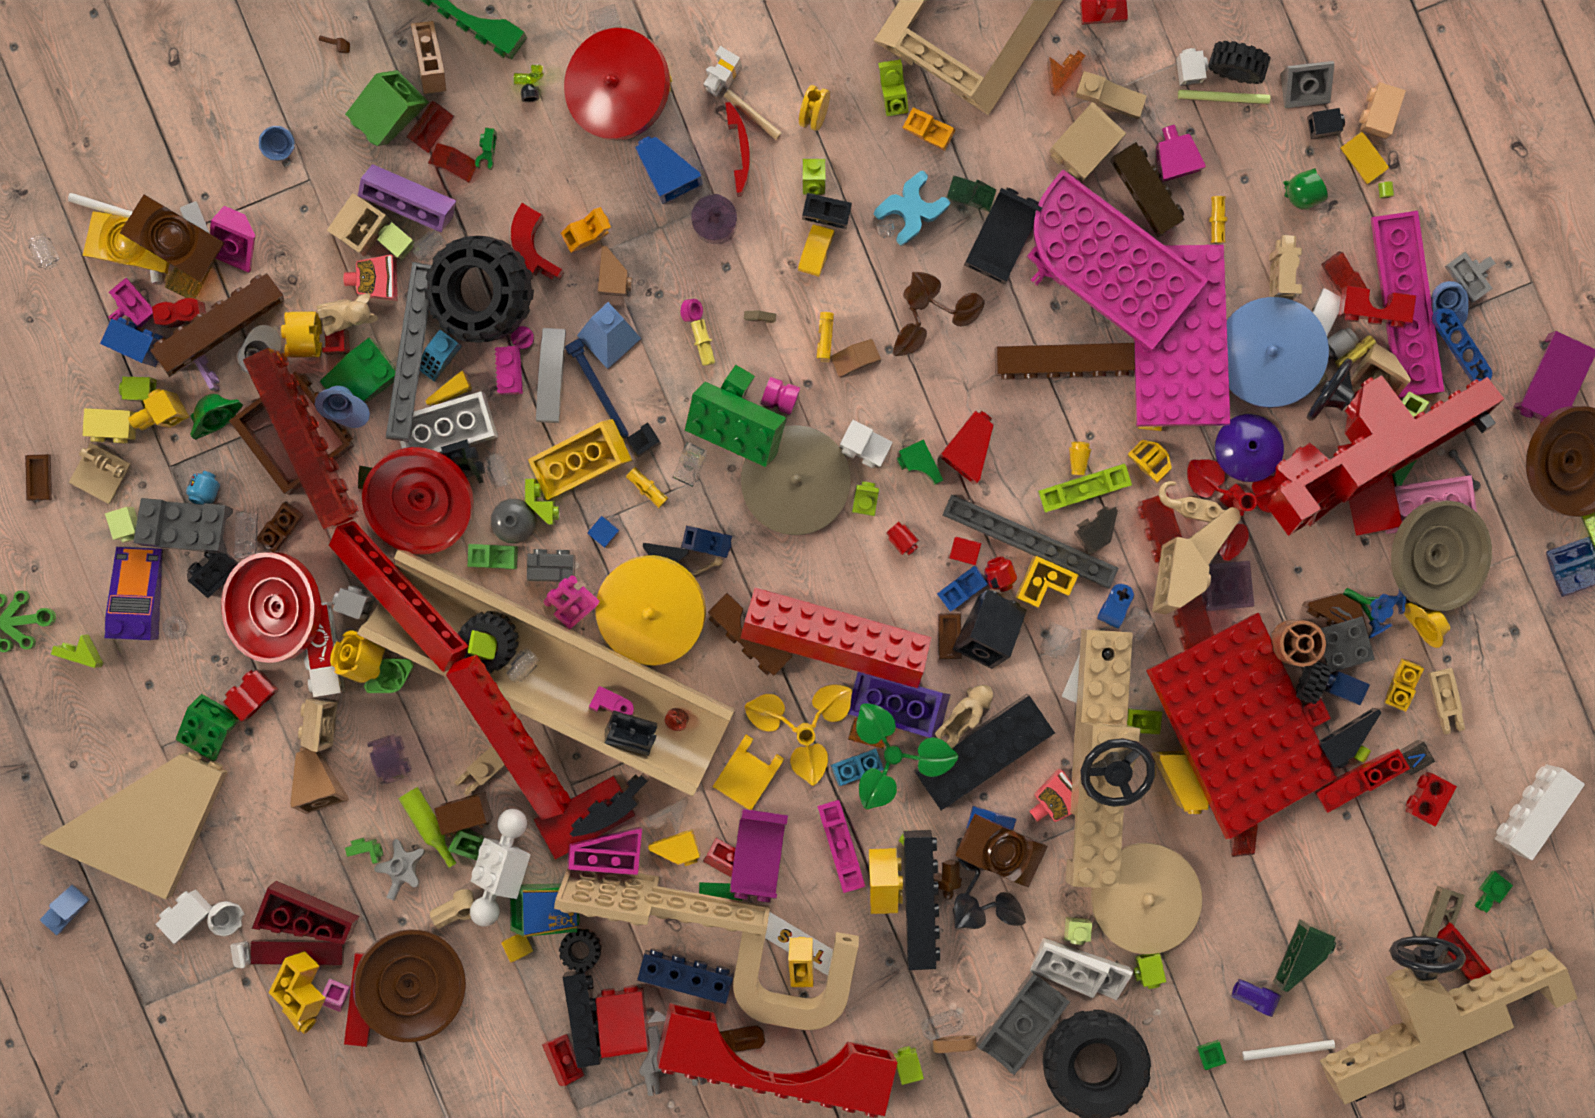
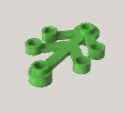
M17 591L14 594V599L0 616V629L15 639L22 649H32L36 644L34 637L25 636L14 626L37 623L40 626H50L55 622L56 614L50 608H41L36 614L12 617L22 604H26L30 600V595L27 591ZM0 593L2 598L0 607H3L7 604V597ZM21 593L25 596V599L22 602L19 600V595ZM46 613L50 614L49 621L44 619ZM0 637V652L11 651L13 642L10 639H2ZM27 638L31 642L30 646L28 647L24 643L25 639ZM4 641L8 644L6 650L2 648V643Z

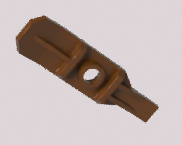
M758 1025L720 1031L723 1039L734 1052L760 1049L766 1042L764 1030Z

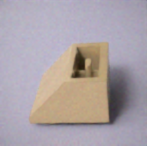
M352 193L327 231L365 257L378 239L380 230L391 219Z

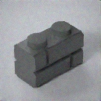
M533 549V554H527V581L561 582L564 578L568 579L571 575L575 576L576 556L570 555V550H556V554H547V549Z

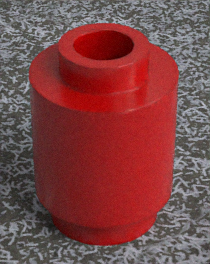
M900 521L886 532L889 537L888 540L901 555L906 553L909 556L919 547L916 544L919 539L905 524L902 525Z

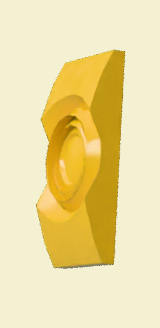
M92 212L82 256L168 273L170 263L120 234L128 218L108 213Z

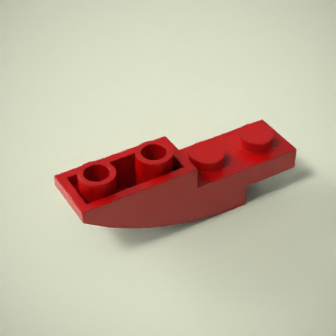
M1397 748L1338 776L1333 782L1314 793L1325 812L1329 813L1364 792L1372 791L1409 770L1410 767L1401 751Z

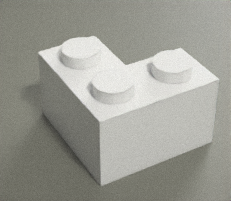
M852 420L839 447L843 449L842 453L853 459L856 455L863 459L862 464L874 469L875 466L880 468L893 442L874 433L869 427Z

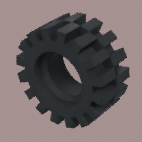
M1318 661L1311 666H1305L1298 680L1296 697L1316 704L1320 700V696L1322 697L1323 690L1326 689V683L1330 676V666Z
M577 928V932L568 933L563 938L559 947L560 960H563L562 964L564 966L567 965L571 971L572 969L576 970L575 972H585L588 969H592L601 956L602 946L599 943V937L596 938V934L589 932V929L581 930V928ZM576 942L586 943L589 947L588 956L583 959L576 958L572 954L573 944Z

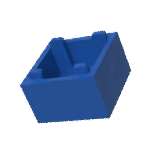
M121 317L118 320L111 319L100 344L138 362L156 368L158 362L150 350L153 349V345L158 340L163 339V336L157 333L153 335V332L147 329L142 332L137 329L138 326L130 321L127 325V320Z

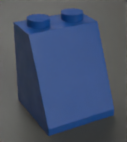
M650 136L643 138L638 142L639 145L635 146L638 156L662 204L703 185L700 172L657 137L652 139Z

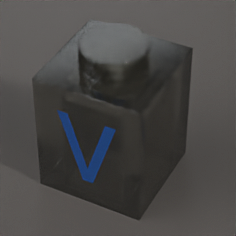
M1416 740L1400 750L1410 767L1409 770L1405 771L1406 774L1413 775L1435 762L1423 741Z

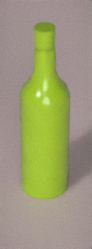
M416 787L398 798L424 842L438 850L449 868L455 865L457 862L448 850L445 835H441L437 817L420 789Z

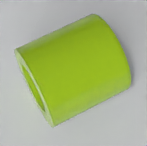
M1392 181L1378 184L1380 199L1394 197Z
M1361 745L1353 758L1365 763L1371 750Z

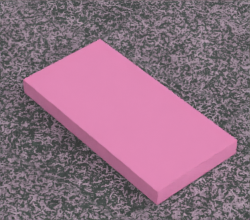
M1472 475L1395 486L1402 522L1415 508L1434 500L1460 502L1477 512ZM1399 527L1385 530L1386 534L1396 533Z

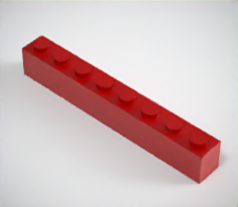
M354 520L337 526L328 546L442 672H446L454 662L462 660L469 646Z
M477 655L454 662L446 674L448 680L539 818L543 820L563 814L571 801L568 792L563 788L556 774L546 762L545 757L540 753L534 740L529 736L521 720L514 713L510 703L505 699L497 683L490 676L486 666Z

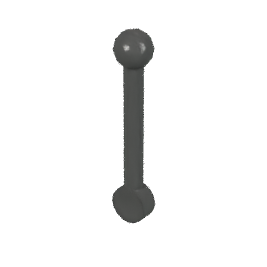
M1455 449L1450 450L1449 456L1455 459L1466 476L1471 475L1459 459L1458 452ZM1472 477L1473 488L1478 490L1481 484Z

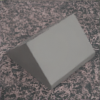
M1334 61L1287 66L1280 74L1284 107L1291 108L1330 103Z

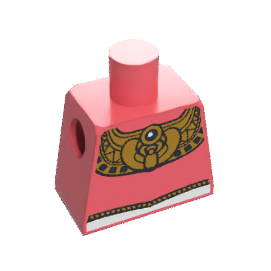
M385 255L356 262V272H344V285L356 286L358 295L370 294V298L398 301L397 258L395 256Z
M1061 769L1056 770L1034 793L1039 804L1029 812L1037 822L1046 815H1049L1054 822H1057L1072 814L1070 813L1072 783Z

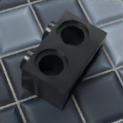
M807 193L802 220L847 230L852 203Z

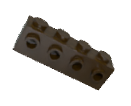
M1135 142L1114 155L1110 162L1158 238L1185 220L1183 218L1184 211L1179 204L1175 205L1173 202L1171 190L1160 181V173L1156 166H1151L1147 160L1148 154L1145 148Z

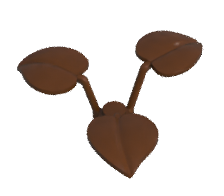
M912 272L911 284L904 290L903 297L910 306L909 309L914 315L916 324L909 323L900 331L894 344L893 355L903 356L913 353L925 342L927 331L924 327H920L921 321L916 311L917 309L923 310L931 302L954 315L952 323L962 327L971 324L978 318L984 308L985 300L977 293H968L958 300L955 310H952L933 299L939 294L941 289V282L937 277L924 272Z

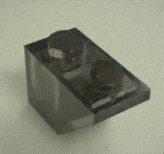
M1106 506L1096 512L1098 517L1090 521L1087 518L1077 524L1079 529L1075 530L1074 533L1088 555L1093 554L1111 542L1118 512L1116 507L1109 509Z

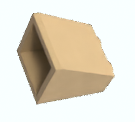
M1092 102L1057 140L1049 152L1052 154L1051 158L1058 165L1063 164L1068 169L1067 173L1083 182L1121 142L1126 133Z

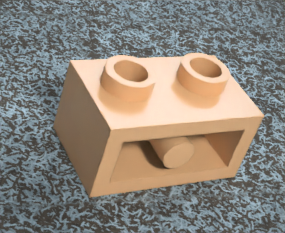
M1381 82L1370 88L1366 97V101L1369 102L1367 109L1362 111L1359 123H1362L1360 131L1385 139L1392 135L1406 90Z

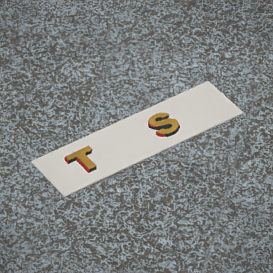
M769 912L765 939L789 952L790 938H813ZM813 938L814 968L828 976L833 949Z

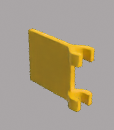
M745 734L712 787L748 810H752L779 769L784 758L776 754L769 765L747 751L753 738Z

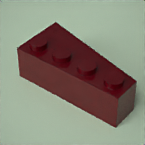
M275 881L267 888L251 929L270 930L273 933L280 934L282 932L294 934L297 937H313L316 940L345 944L352 937L360 916L279 881Z

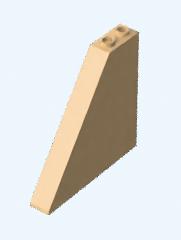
M189 751V753L180 754L42 838L40 844L163 899H167L173 896L228 771L222 769L223 765L218 762L202 760V756L198 753Z

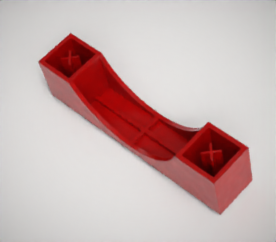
M669 1003L657 1053L658 1068L662 1069L661 1071L666 1074L674 1075L675 1072L684 1074L689 1079L706 1078L712 1084L725 1082L736 1089H743L744 1086L752 1088V1091L759 1094H766V1091L775 1093V1096L783 1099H788L789 1096L796 1097L802 1103L809 1104L811 1101L819 1102L821 1106L826 1108L838 1106L849 1113H856V1110L865 1112L866 1116L878 1118V1115L885 1116L898 1064L891 1050L847 1041L842 1049L832 1058L812 1069L795 1073L766 1071L744 1061L728 1046L718 1029L714 1012Z

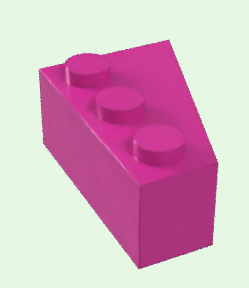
M636 827L569 844L568 869L638 875L642 828Z

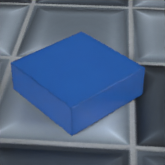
M601 516L587 534L605 548L620 530Z

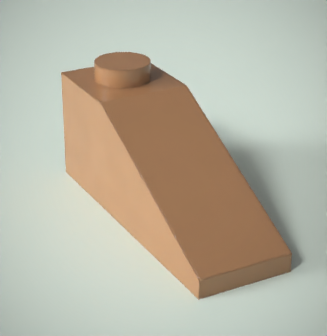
M434 22L412 23L411 30L423 93L446 91L445 72Z

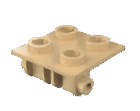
M90 442L87 449L83 448L80 451L79 456L82 459L69 483L110 504L131 464Z

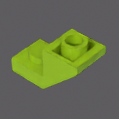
M901 59L878 63L886 117L909 113Z
M525 479V502L547 524L555 525V520H559V506H555L553 501L537 502V497H541V485L537 484V479Z

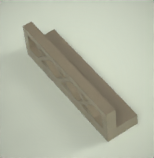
M1437 886L1421 936L1437 938L1444 916H1446L1449 923L1455 926L1465 895ZM1450 896L1457 897L1455 906L1446 910Z

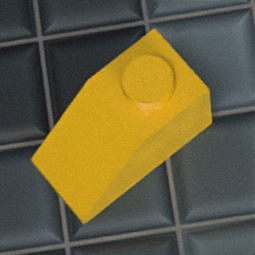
M693 829L651 842L648 845L649 851L678 865L682 863L685 866L698 862L697 858L701 856Z
M790 938L788 962L791 987H814L813 938Z

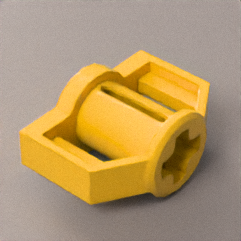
M1141 440L1128 453V457L1157 484L1172 470L1168 452L1157 442ZM1147 445L1154 446L1142 459L1137 457ZM1166 457L1167 464L1155 474L1152 470Z

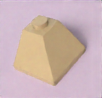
M1375 343L1351 377L1353 391L1356 392L1361 389L1360 385L1367 379L1372 377L1375 380L1382 375L1398 396L1411 379L1397 357Z

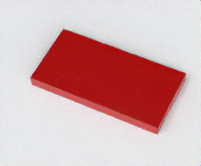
M614 775L571 798L563 814L543 820L539 816L533 819L555 860L569 852V844L598 837L636 816L632 809L624 817L601 830L575 837L570 835L573 830L571 825L580 816L584 819L590 813L587 809L596 800L600 803L605 799L611 805L610 799L619 790L623 793Z

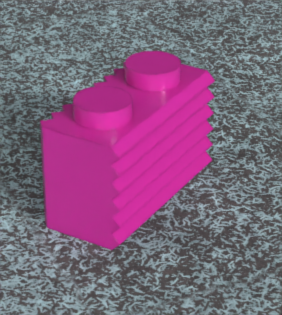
M517 346L496 347L494 349L497 356L495 358V364L497 365L495 373L498 379L496 387L499 388L497 392L501 395L523 394L520 348Z

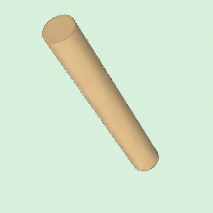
M730 89L727 90L724 97L775 140L780 137L782 133Z

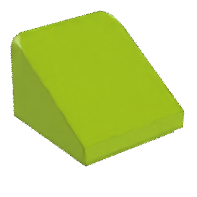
M472 630L468 653L472 656L477 655L480 660H493L497 640L494 636Z

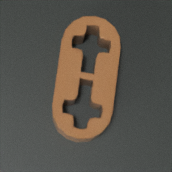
M973 1035L938 1037L932 1040L933 1052L972 1051L977 1048L976 1036Z

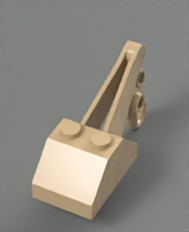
M1167 481L1161 485L1159 489L1161 502L1186 518L1208 522V524L1189 539L1176 537L1162 545L1152 612L1164 615L1181 608L1209 587L1211 582L1209 563L1241 518L1238 509L1232 507L1222 510L1216 502L1194 497L1169 498L1166 495V489L1169 486H1175V481Z

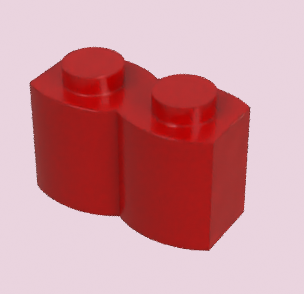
M184 298L175 303H158L152 307L155 324L166 328H175L184 323H192V319L196 315L206 313L205 303L197 299Z
M250 670L242 677L243 683L238 688L233 686L225 694L227 698L223 703L242 722L252 717L279 690L261 670H255L254 672Z

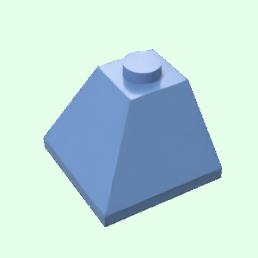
M609 302L590 318L577 335L607 369L641 340L640 336Z

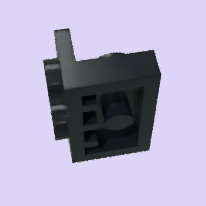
M468 439L441 447L442 454L458 465L467 478L475 475L479 484L484 483L482 475L486 473L482 460L478 461L476 447H471Z
M205 552L203 559L199 562L195 561L187 569L188 582L207 598L226 582L229 574L238 564L227 552L226 554Z

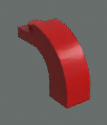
M521 203L511 225L513 249L523 256L527 269H530L533 275L536 276L539 270L542 269V275L551 280L554 277L560 280L564 271L541 257L534 246L535 233L544 219L543 215L526 204Z

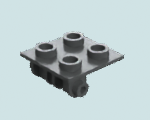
M1363 616L1320 628L1325 635L1326 648L1324 658L1327 665L1331 668L1329 672L1375 660Z

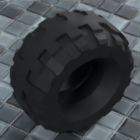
M466 236L446 244V247L438 251L432 259L433 264L431 268L427 269L425 277L428 280L427 289H424L425 299L429 300V311L433 319L436 318L440 327L446 333H450L456 336L457 339L465 342H491L513 333L520 327V323L527 318L531 310L529 309L530 302L534 297V289L531 286L533 277L530 269H527L524 263L525 259L523 256L516 252L507 242L490 236ZM474 267L483 269L493 283L492 301L483 311L471 309L465 303L461 293L462 279L466 272Z
M1104 1010L1080 1011L1074 1013L1072 1017L1061 1021L1055 1031L1050 1034L1046 1042L1045 1051L1043 1052L1044 1076L1055 1099L1067 1111L1078 1115L1080 1118H1111L1117 1115L1122 1116L1129 1112L1128 1109L1134 1104L1137 1105L1142 1099V1094L1145 1088L1148 1087L1151 1078V1059L1142 1036L1123 1017ZM1091 1044H1106L1112 1048L1117 1058V1064L1113 1073L1107 1079L1097 1083H1089L1080 1079L1074 1067L1079 1052Z

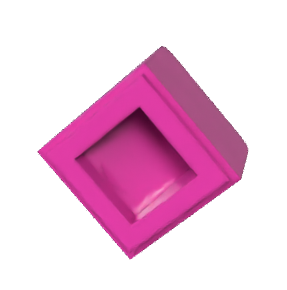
M329 979L322 993L326 998L323 1006L341 1012L350 986Z

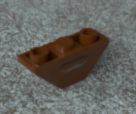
M1341 593L1307 600L1302 604V606L1307 608L1306 612L1315 618H1319V616L1327 620L1326 624L1329 626L1362 616L1364 619L1361 605Z

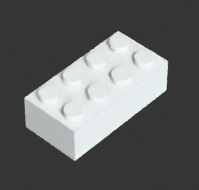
M477 392L414 411L409 442L400 441L401 447H422L442 454L441 447L468 439L470 445L498 438L485 393Z
M1546 764L1545 767L1543 766L1537 771L1535 775L1536 780L1524 790L1520 803L1512 807L1509 813L1510 817L1506 823H1502L1497 829L1496 841L1516 855L1529 860L1534 859L1585 785L1563 768Z

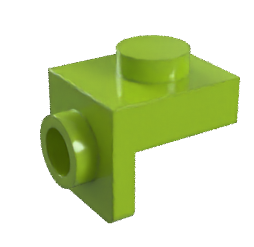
M803 159V194L824 195L826 183L825 159Z

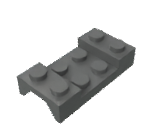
M141 498L133 543L148 547L226 554L227 548L223 540L226 519L233 514V508L226 505H200Z
M1032 971L1020 985L1019 991L992 1026L988 1027L976 1043L980 1050L999 1061L1013 1075L1017 1073L1070 1003L1068 998Z

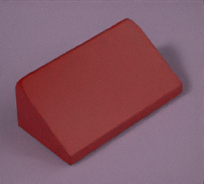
M715 838L703 862L731 877L735 848Z
M567 1034L542 1044L559 1086H567L585 1076L582 1068H577L575 1052Z

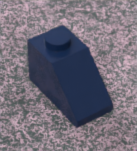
M1338 671L1330 673L1324 692L1345 702L1361 706L1370 684Z

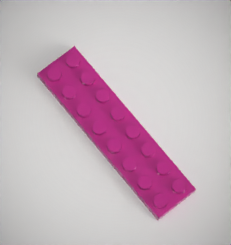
M1418 211L1372 217L1370 220L1383 308L1386 306L1388 295L1393 292L1417 295L1413 323L1405 325V328L1390 327L1391 323H1386L1389 350L1397 357L1411 379L1398 397L1404 398L1408 392L1417 396L1444 392L1436 330L1432 322L1433 310Z

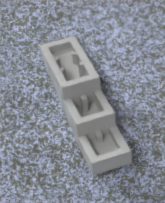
M543 328L536 422L559 423L566 329Z

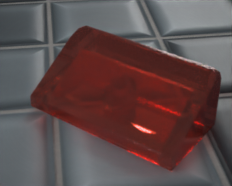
M431 101L406 138L429 153L454 115L437 102Z

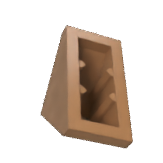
M873 339L853 344L830 356L839 377L881 360Z

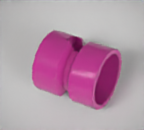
M770 377L760 404L769 408L777 406L780 412L791 415L800 392V387L789 383L784 386L783 381Z

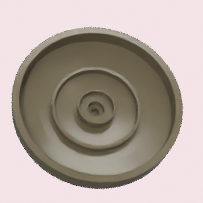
M785 426L778 454L767 467L745 458L741 472V489L749 510L764 526L782 534L805 535L824 528L839 515L849 495L850 470L842 450L829 436L806 426Z
M1434 500L1424 503L1408 514L1396 532L1391 551L1393 576L1403 595L1417 606L1437 611L1452 610L1470 601L1483 586L1489 573L1492 559L1491 538L1483 519L1469 506L1448 500Z

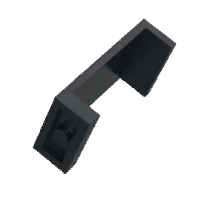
M1008 187L1006 190L1000 189L964 263V266L1003 285L1006 284L1034 226L1036 210L1039 212L1042 210V207L1038 206V201L1029 197L1024 199L1018 196L1019 193Z

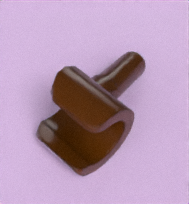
M322 35L319 36V41L336 45V52H350V43L344 38L332 39Z

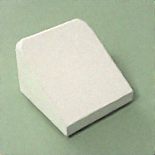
M248 942L232 943L230 945L234 967L245 968L251 963Z

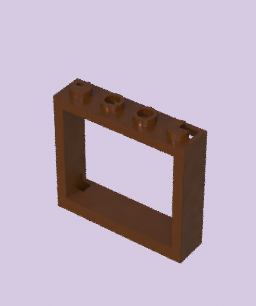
M296 371L229 420L281 491L287 495L293 493L355 446L351 441L354 438L346 428L342 429L337 422L323 417L343 444L293 482L288 479L246 422L297 384L315 406V400L319 392L315 393L310 387L313 383L305 373L301 375V373Z

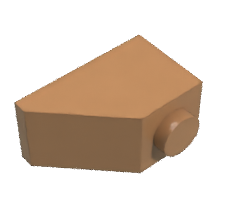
M602 246L598 292L601 295L627 297L628 291H632L633 278L629 277L628 271L608 247Z

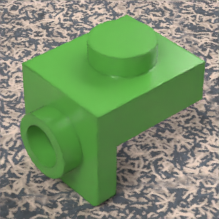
M364 837L350 841L351 845L345 848L347 857L369 851L373 864L379 863L383 856L382 846L380 843H377L376 838L365 841Z

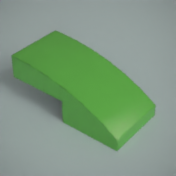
M468 544L467 567L517 569L518 546Z

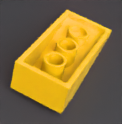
M610 419L591 426L529 458L528 461L548 501L632 461L614 420Z

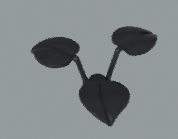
M958 838V839H957V842H958V843H957L956 851H957V849H958V847H959V845H960V843H961V841H962L963 838ZM958 858L965 869L975 871V876L966 892L959 894L955 899L953 914L956 929L982 928L986 924L984 910L991 907L996 908L997 917L1008 925L1022 926L1026 923L1020 903L1009 893L1001 892L996 895V902L980 907L978 900L969 894L981 874L980 870H985Z

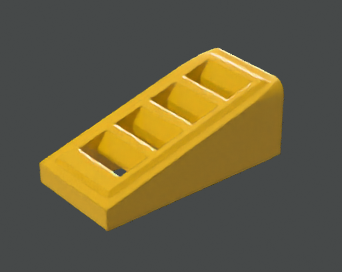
M464 371L459 372L425 400L426 404L431 407L471 391L473 388L467 374Z

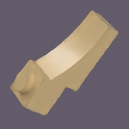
M1084 71L1081 75L1075 97L1096 103L1098 107L1139 119L1147 95L1119 86L1105 77Z

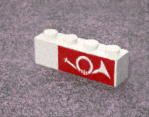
M332 602L321 603L320 625L315 638L306 649L307 656L304 657L305 668L310 673L308 688L310 693L313 692V697L345 692L343 676L334 672L336 671L335 667L331 666L330 662L333 647L337 642Z

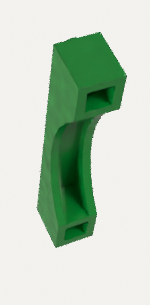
M419 0L428 7L430 5L438 9L436 12L443 18L448 20L450 17L455 20V25L465 33L468 30L475 34L474 38L485 46L488 43L494 47L493 52L503 59L507 56L512 60L527 39L525 32L507 19L479 18L460 10L449 0Z

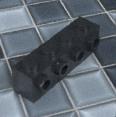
M576 970L565 972L562 978L577 1068L600 1065L603 1058H601L598 1020L596 1021L595 1012H597L596 998L592 997L591 989H594L593 977L589 975L588 970L585 972H575Z

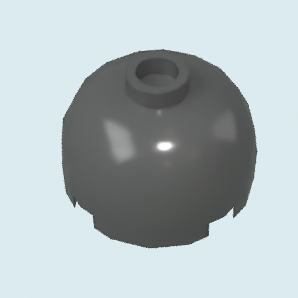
M509 498L501 501L491 514L493 533L506 543L518 544L530 538L536 529V514L523 500Z

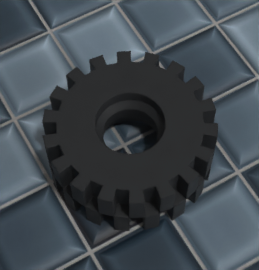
M1218 41L1214 45L1208 67L1210 71H1213L1214 74H1219L1222 78L1226 77L1239 83L1259 84L1265 80L1271 57L1267 52H1263L1262 49H1256L1252 45L1247 46L1245 43L1239 44L1236 41Z

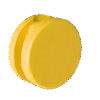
M810 85L808 87L799 112V125L806 128L811 121V130L818 131L821 128L830 101V91L823 88L820 91L817 86Z

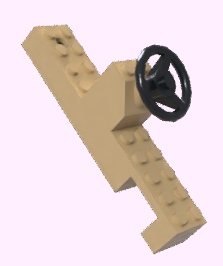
M1081 629L1070 813L1075 815L1073 859H1067L1065 882L1074 887L1119 889L1124 806L1140 800L1151 789L1156 776V765L1153 756L1146 747L1139 743L1140 728L1127 725L1133 636L1131 632ZM1141 755L1146 763L1147 775L1143 784L1135 792H1132L1128 782L1133 776L1136 759Z
M1411 936L1400 938L1392 943L1389 952L1396 963L1406 968L1396 970L1385 978L1402 1023L1392 1025L1378 1034H1372L1367 1039L1350 1044L1347 1048L1336 1053H1331L1321 1059L1320 1063L1329 1084L1345 1105L1353 1101L1358 1102L1367 1098L1366 1095L1514 1028L1506 1007L1507 1004L1538 990L1556 1008L1578 998L1567 968L1546 948L1537 950L1525 958L1515 960L1501 969L1493 970L1490 974L1473 979L1470 983L1448 992L1438 982V973L1453 972L1461 968L1466 960L1463 950L1454 943L1434 937ZM1411 945H1422L1414 948V950L1404 948ZM1448 951L1456 956V960L1442 964Z

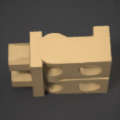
M1282 235L1280 240H1276L1275 250L1269 254V261H1273L1270 267L1269 297H1282L1293 300L1302 294V284H1296V269L1300 263L1299 256L1302 255V248H1296V236Z

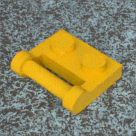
M820 312L819 333H821L820 342L817 344L816 358L821 359V362L830 363L834 313Z

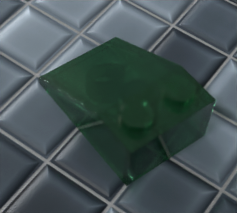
M1299 919L1273 983L1283 991L1289 992L1322 964L1329 954L1334 952L1336 937L1322 928Z

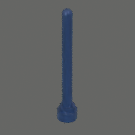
M580 338L574 340L564 348L568 355L576 358L608 416L614 420L621 437L626 439L629 433L586 359L583 342Z

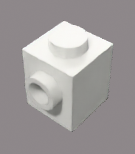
M1195 48L1183 50L1176 59L1180 86L1203 83L1207 78V57H1204L1203 51H1196Z

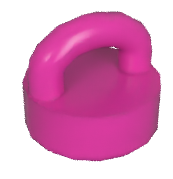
M687 299L683 301L680 309L683 321L694 322L701 319L703 307L699 300Z
M520 326L511 334V341L518 348L527 349L534 343V334L528 327Z

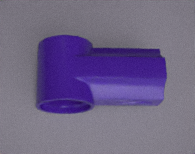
M1238 979L1232 989L1231 997L1252 1006L1255 1010L1267 1016L1273 1017L1281 995L1265 987L1259 988L1249 982Z

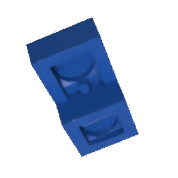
M973 566L939 591L937 595L951 612L985 587L988 581L977 566Z

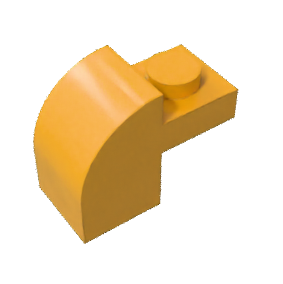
M598 207L593 209L584 219L570 223L560 234L570 253L604 238L609 234L608 230L611 228V225L602 208Z

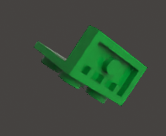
M200 694L187 707L176 740L206 758L216 761L227 734L239 722V718L231 710Z

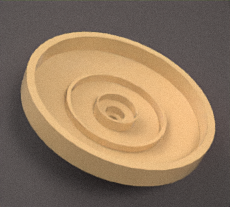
M1136 843L1121 848L1119 889L1091 888V906L1097 924L1113 943L1130 952L1156 954L1176 947L1193 931L1201 913L1202 890L1195 871L1181 855L1159 844Z

